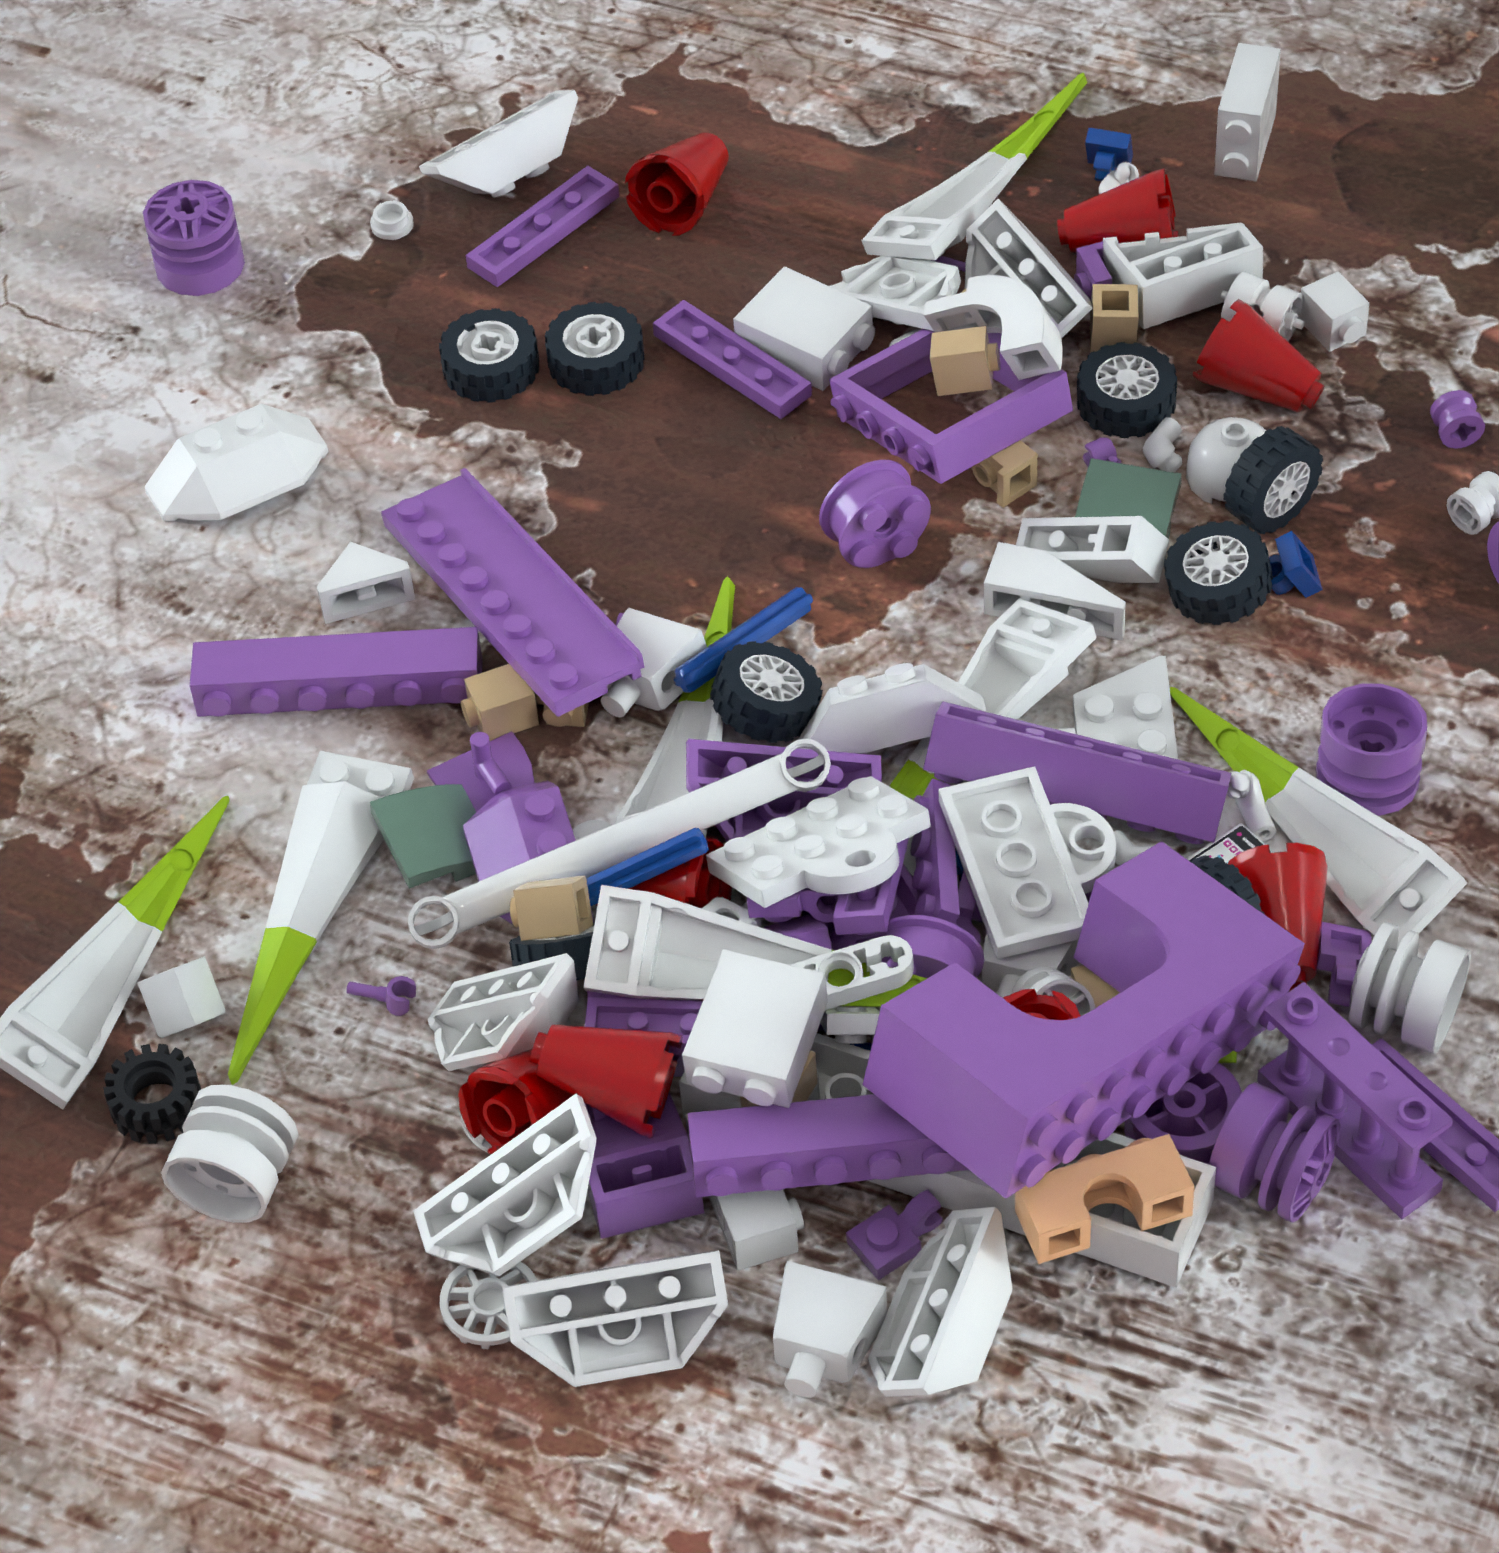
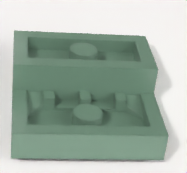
M1091 458L1075 517L1142 516L1169 539L1171 519L1181 489L1182 474Z
M462 784L421 787L385 796L370 802L371 814L409 889L449 873L452 874L455 882L476 874L463 831V825L476 811Z

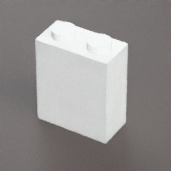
M1238 43L1218 108L1214 175L1257 181L1276 116L1281 49Z
M785 266L733 319L734 333L810 381L812 386L822 391L830 384V378L847 370L849 363L861 350L864 351L870 346L875 335L872 305Z
M723 949L682 1054L686 1082L707 1093L725 1092L745 1097L756 1105L770 1106L774 1104L789 1108L828 1003L825 973Z

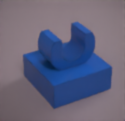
M1095 128L1088 129L1085 141L1088 163L1094 164L1093 170H1096L1095 180L1103 181L1120 163L1132 162L1131 134Z
M1292 531L1276 538L1275 541L1279 555L1269 557L1272 575L1276 576L1271 580L1272 590L1277 595H1281L1290 591L1295 585L1305 598L1321 591L1322 586L1313 554Z

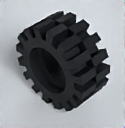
M150 1044L141 1045L143 1054L136 1056L131 1049L124 1053L125 1064L116 1059L111 1065L114 1074L106 1073L104 1079L106 1087H103L104 1096L114 1125L117 1124L118 1131L125 1136L129 1132L131 1140L139 1143L144 1134L148 1144H157V1135L164 1134L166 1142L175 1139L174 1129L178 1128L183 1133V1124L199 1090H201V1086L193 1062L189 1056L184 1058L183 1051L175 1047L170 1054L168 1045L158 1044L157 1052H152ZM166 1084L173 1087L171 1093L160 1101L139 1103L134 1100L135 1096L148 1086Z

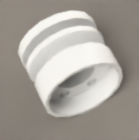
M1384 922L1376 932L1371 944L1364 951L1357 967L1351 990L1352 1001L1349 1011V1023L1352 1026L1363 1029L1368 1025L1376 1010L1373 1027L1374 1033L1383 1036L1390 1029L1396 1017L1403 1018L1401 1027L1402 1043L1435 1054L1443 1044L1457 1011L1470 967L1471 950L1438 939L1433 942L1422 959L1417 957L1419 948L1418 932L1412 930L1406 932L1396 950L1399 928L1397 925Z
M210 1085L199 1090L183 1124V1133L178 1135L162 1169V1178L165 1186L171 1193L190 1208L211 1218L232 1223H249L261 1218L279 1181L277 1174L282 1172L298 1138L296 1123L283 1108L256 1092L232 1085Z

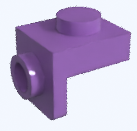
M1103 241L1076 249V274L1074 275V281L1090 300L1092 298L1093 284H1112V277L1103 263Z

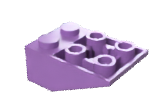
M670 1092L661 1119L651 1116L649 1118L648 1124L653 1125L656 1129L652 1138L638 1134L609 1116L595 1121L588 1113L597 1140L587 1192L601 1239L704 1213L703 1197L696 1198L689 1139Z

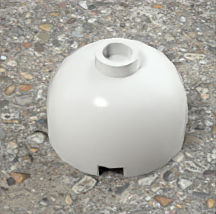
M1237 417L1217 419L1204 426L1191 442L1188 452L1186 479L1191 490L1203 501L1212 504V498L1225 501L1223 500V494L1226 490L1225 484L1231 474L1234 463L1238 461L1245 448L1247 449L1252 444V441L1262 436L1266 430L1256 422Z

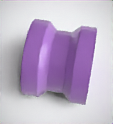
M1455 390L1447 392L1437 398L1430 408L1432 420L1439 427L1438 434L1443 444L1449 448L1467 447L1481 438L1485 431V423L1480 413L1476 411L1477 405L1473 396L1467 391Z

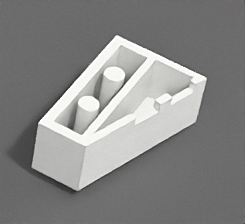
M1243 223L1189 228L1186 229V236L1160 239L1159 232L1145 233V241L1118 243L1117 237L1103 238V263L1112 277V284L1138 285V323L1143 329L1224 302L1225 300L1220 298L1223 290L1228 292L1234 280L1242 272L1263 278V246Z

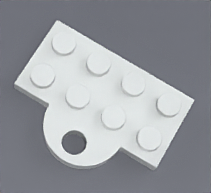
M1035 766L940 788L939 803L997 959L1079 940L1089 904L1085 894L1093 890L1096 879L1112 871L1115 866L1116 837L1106 819L1094 810L1082 805L1071 803L1050 805ZM1083 838H1094L1100 841L1102 846L1095 850H1085L1076 843Z
M872 776L859 778L852 781L848 787L827 797L814 799L806 807L786 817H779L769 821L765 827L744 837H737L727 841L723 847L706 855L708 869L711 874L764 908L805 888L825 894H849L864 891L883 883L896 872L900 862L897 843L931 827L929 811L924 806Z

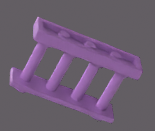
M1305 982L1266 1007L1263 1016L1288 1038V1048L1281 1055L1258 1070L1257 1082L1286 1095L1290 1101L1289 1113L1292 1116L1300 1107L1308 1105L1314 1108L1316 1112L1315 1122L1324 1114L1338 1119L1341 1126L1334 1156L1400 1219H1404L1441 1192L1443 1179L1419 1157L1420 1148L1450 1128L1453 1119Z

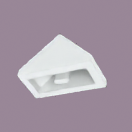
M353 542L348 544L317 585L325 624L415 600L411 572L407 561Z

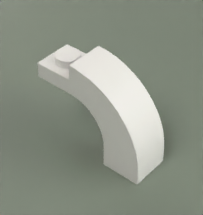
M1000 275L975 276L968 278L966 292L925 302L923 316L934 332L986 326L988 333H1002L1000 353L1018 380L1061 370L1063 347L1059 330L1036 294L1024 283Z

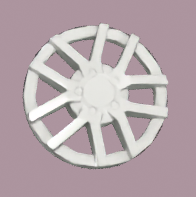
M522 1262L512 1267V1271L500 1279L496 1275L490 1274V1278L478 1281L473 1271L474 1269L459 1265L449 1274L441 1289L440 1310L446 1326L454 1335L460 1338V1342L481 1345L482 1349H489L490 1346L511 1341L502 1287L512 1286L523 1278L527 1282L537 1281L531 1269ZM467 1275L471 1287H455L460 1278ZM449 1300L469 1301L466 1304L449 1306ZM467 1318L463 1327L454 1319ZM480 1321L486 1323L483 1334L473 1333L477 1323ZM497 1324H499L506 1330L504 1332L494 1334Z

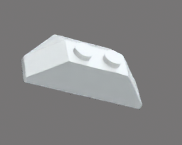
M556 90L443 154L423 163L419 168L422 174L472 193L491 194L492 197L502 196L516 187L514 184L516 180L525 175L527 178H532L546 172L550 168L548 162L561 156L578 96L575 90Z
M999 199L966 229V243L969 245L966 256L965 289L967 288L968 278L983 275H1000L1024 283L1036 294L1059 330L1061 338L1093 309L1090 298L1048 249Z
M259 404L178 438L146 484L145 490L164 521H176L178 518L192 521L222 520L304 485L317 468L321 458L327 455L328 447L309 418Z
M902 663L888 668L883 675L868 679L862 675L851 676L838 682L837 687L829 688L798 740H815L823 745L826 751L864 754L930 737L935 715L942 701L985 712L986 707L983 696L925 664L913 667L911 663Z
M565 953L453 982L428 1018L430 1028L434 1031L435 1045L441 1064L448 1071L502 1060L532 1049L538 1032L547 1034L552 1024L570 1025L568 1018L579 1003L574 960Z
M577 1094L573 1095L413 1210L425 1252L437 1258L501 1276L579 1221L583 1216L597 1140L583 1098Z
M996 1207L953 1210L943 1222L945 1228L924 1245L904 1270L868 1358L872 1372L878 1382V1388L885 1397L930 1395L978 1380L1013 1291L1002 1214Z
M719 1250L650 1260L502 1287L511 1343L574 1387L683 1368L728 1306Z

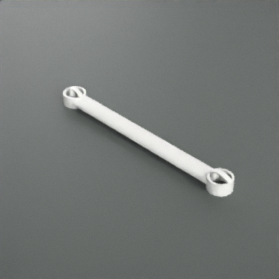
M795 740L786 747L782 754L446 896L424 897L416 902L409 912L408 925L410 933L414 940L425 948L437 949L445 947L453 941L457 934L509 913L510 901L514 897L513 890L527 882L585 875L588 878L693 828H699L702 831L794 791L807 792L815 790L823 784L829 774L831 764L829 753L823 745L815 740ZM808 748L819 754L803 764L789 769L786 768V758L795 749ZM824 765L823 771L813 781L803 782L793 779ZM426 905H442L449 910L448 913L439 918L414 926L415 916ZM453 922V927L440 939L432 940L426 938L425 940L421 937Z

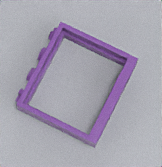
M922 329L829 379L833 394L831 406L836 408L837 417L841 419V422L850 424L867 439L876 441L885 447L889 453L899 456L911 464L918 472L925 473L940 484L1073 411L1067 372L1061 369L1060 371L1018 380L1000 353L1001 333H988L989 343H997L1000 354L1001 368L998 371H993V379L1014 392L938 434L931 432L881 400L932 372L930 348L931 337L934 331Z

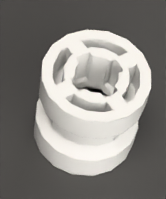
M1490 471L1482 472L1470 482L1469 488H1460L1447 499L1448 513L1452 521L1463 532L1470 535L1478 534L1490 524L1491 518H1499V476L1496 473Z

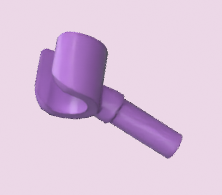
M1103 437L1085 444L1088 452L1083 454V460L1087 467L1091 458L1122 463L1117 458L1116 449L1109 438Z
M399 976L391 979L387 987H377L350 981L346 991L348 994L386 1002V1007L391 1014L402 1016L409 1011L410 1001L398 996L416 997V984L408 977Z

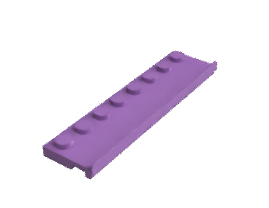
M466 468L460 470V476L412 498L404 499L398 504L381 511L384 526L474 626L478 627V630L557 717L607 694V685L627 675L633 681L642 677L640 669L644 668V662L640 650Z

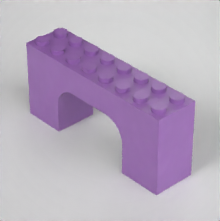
M1161 841L1096 879L1094 882L1074 959L1119 991L1118 995L1078 1018L1069 1020L1042 1019L1015 1008L954 962L881 1005L863 1086L1006 1199L1025 1186L1028 1188L1035 1186L1046 1172L1060 1163H1070L1083 1148L1095 1140L1103 1141L1107 1139L1118 1125L1132 1116L1134 1118L1142 1116L1152 1103L1166 1094L1169 1096L1174 1095L1183 1087L1186 1081L1198 1073H1208L1221 1058L1232 1051L1240 1052L1249 1044L1252 1038L1264 1030H1274L1276 1027L1263 1016L1264 1009L1287 994L1291 986L1296 982L1301 971L1298 962L1305 943Z

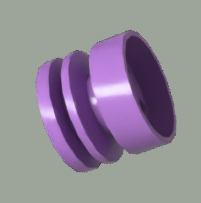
M181 181L158 190L147 201L143 211L145 228L157 279L166 289L180 295H206L231 285L241 274L245 264L232 198L223 187L210 181Z
M1362 683L1343 688L1329 698L1322 712L1321 744L1318 748L1316 778L1377 816L1399 811L1412 802L1419 789L1420 772L1422 770L1421 756L1425 749L1427 735L1426 712L1415 698L1403 690L1391 686Z
M1254 1082L1247 1086L1233 1105L1213 1148L1209 1165L1216 1167L1215 1187L1243 1199L1261 1182L1258 1197L1260 1208L1268 1212L1278 1204L1277 1213L1280 1218L1293 1223L1304 1214L1313 1198L1316 1197L1325 1183L1334 1160L1341 1124L1338 1119L1328 1114L1320 1116L1315 1122L1316 1112L1314 1108L1308 1105L1300 1107L1287 1123L1290 1103L1288 1097Z

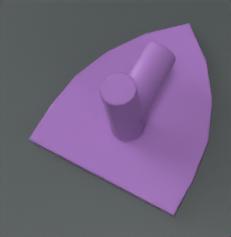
M512 731L492 741L489 740V736L486 733L476 732L470 737V751L427 770V774L434 785L462 784L476 812L501 791L534 783L532 764L524 747Z

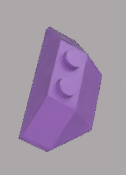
M688 739L686 742V789L692 792L782 754L786 747ZM795 749L786 758V768L789 769L803 764L819 754L812 749ZM827 751L831 764L829 774L821 786L807 792L794 791L715 826L726 841L757 831L775 818L786 817L806 807L814 799L836 793L848 787L856 779L872 776L882 782L881 755ZM824 765L793 779L803 782L813 781L823 771Z
M548 780L501 791L463 825L464 835L478 882L576 841L559 787ZM510 912L500 916L513 925Z

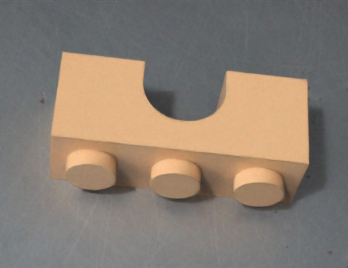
M1170 1134L1154 1139L1141 1138L1130 1143L1125 1148L1106 1154H1090L1082 1157L1076 1163L1046 1172L1035 1186L1030 1188L1025 1186L1015 1193V1212L1037 1262L1041 1264L1090 1248L1091 1217L1088 1211L1093 1207L1106 1203L1125 1207L1133 1214L1142 1232L1192 1216L1195 1186Z

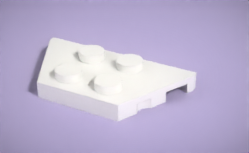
M879 256L866 264L856 265L841 271L843 281L829 287L872 305V317L892 321L898 325L905 324L934 331L923 316L925 302L955 295L961 284V279L957 266L925 259Z
M1157 656L1073 694V715L1077 735L1178 759L1166 656Z

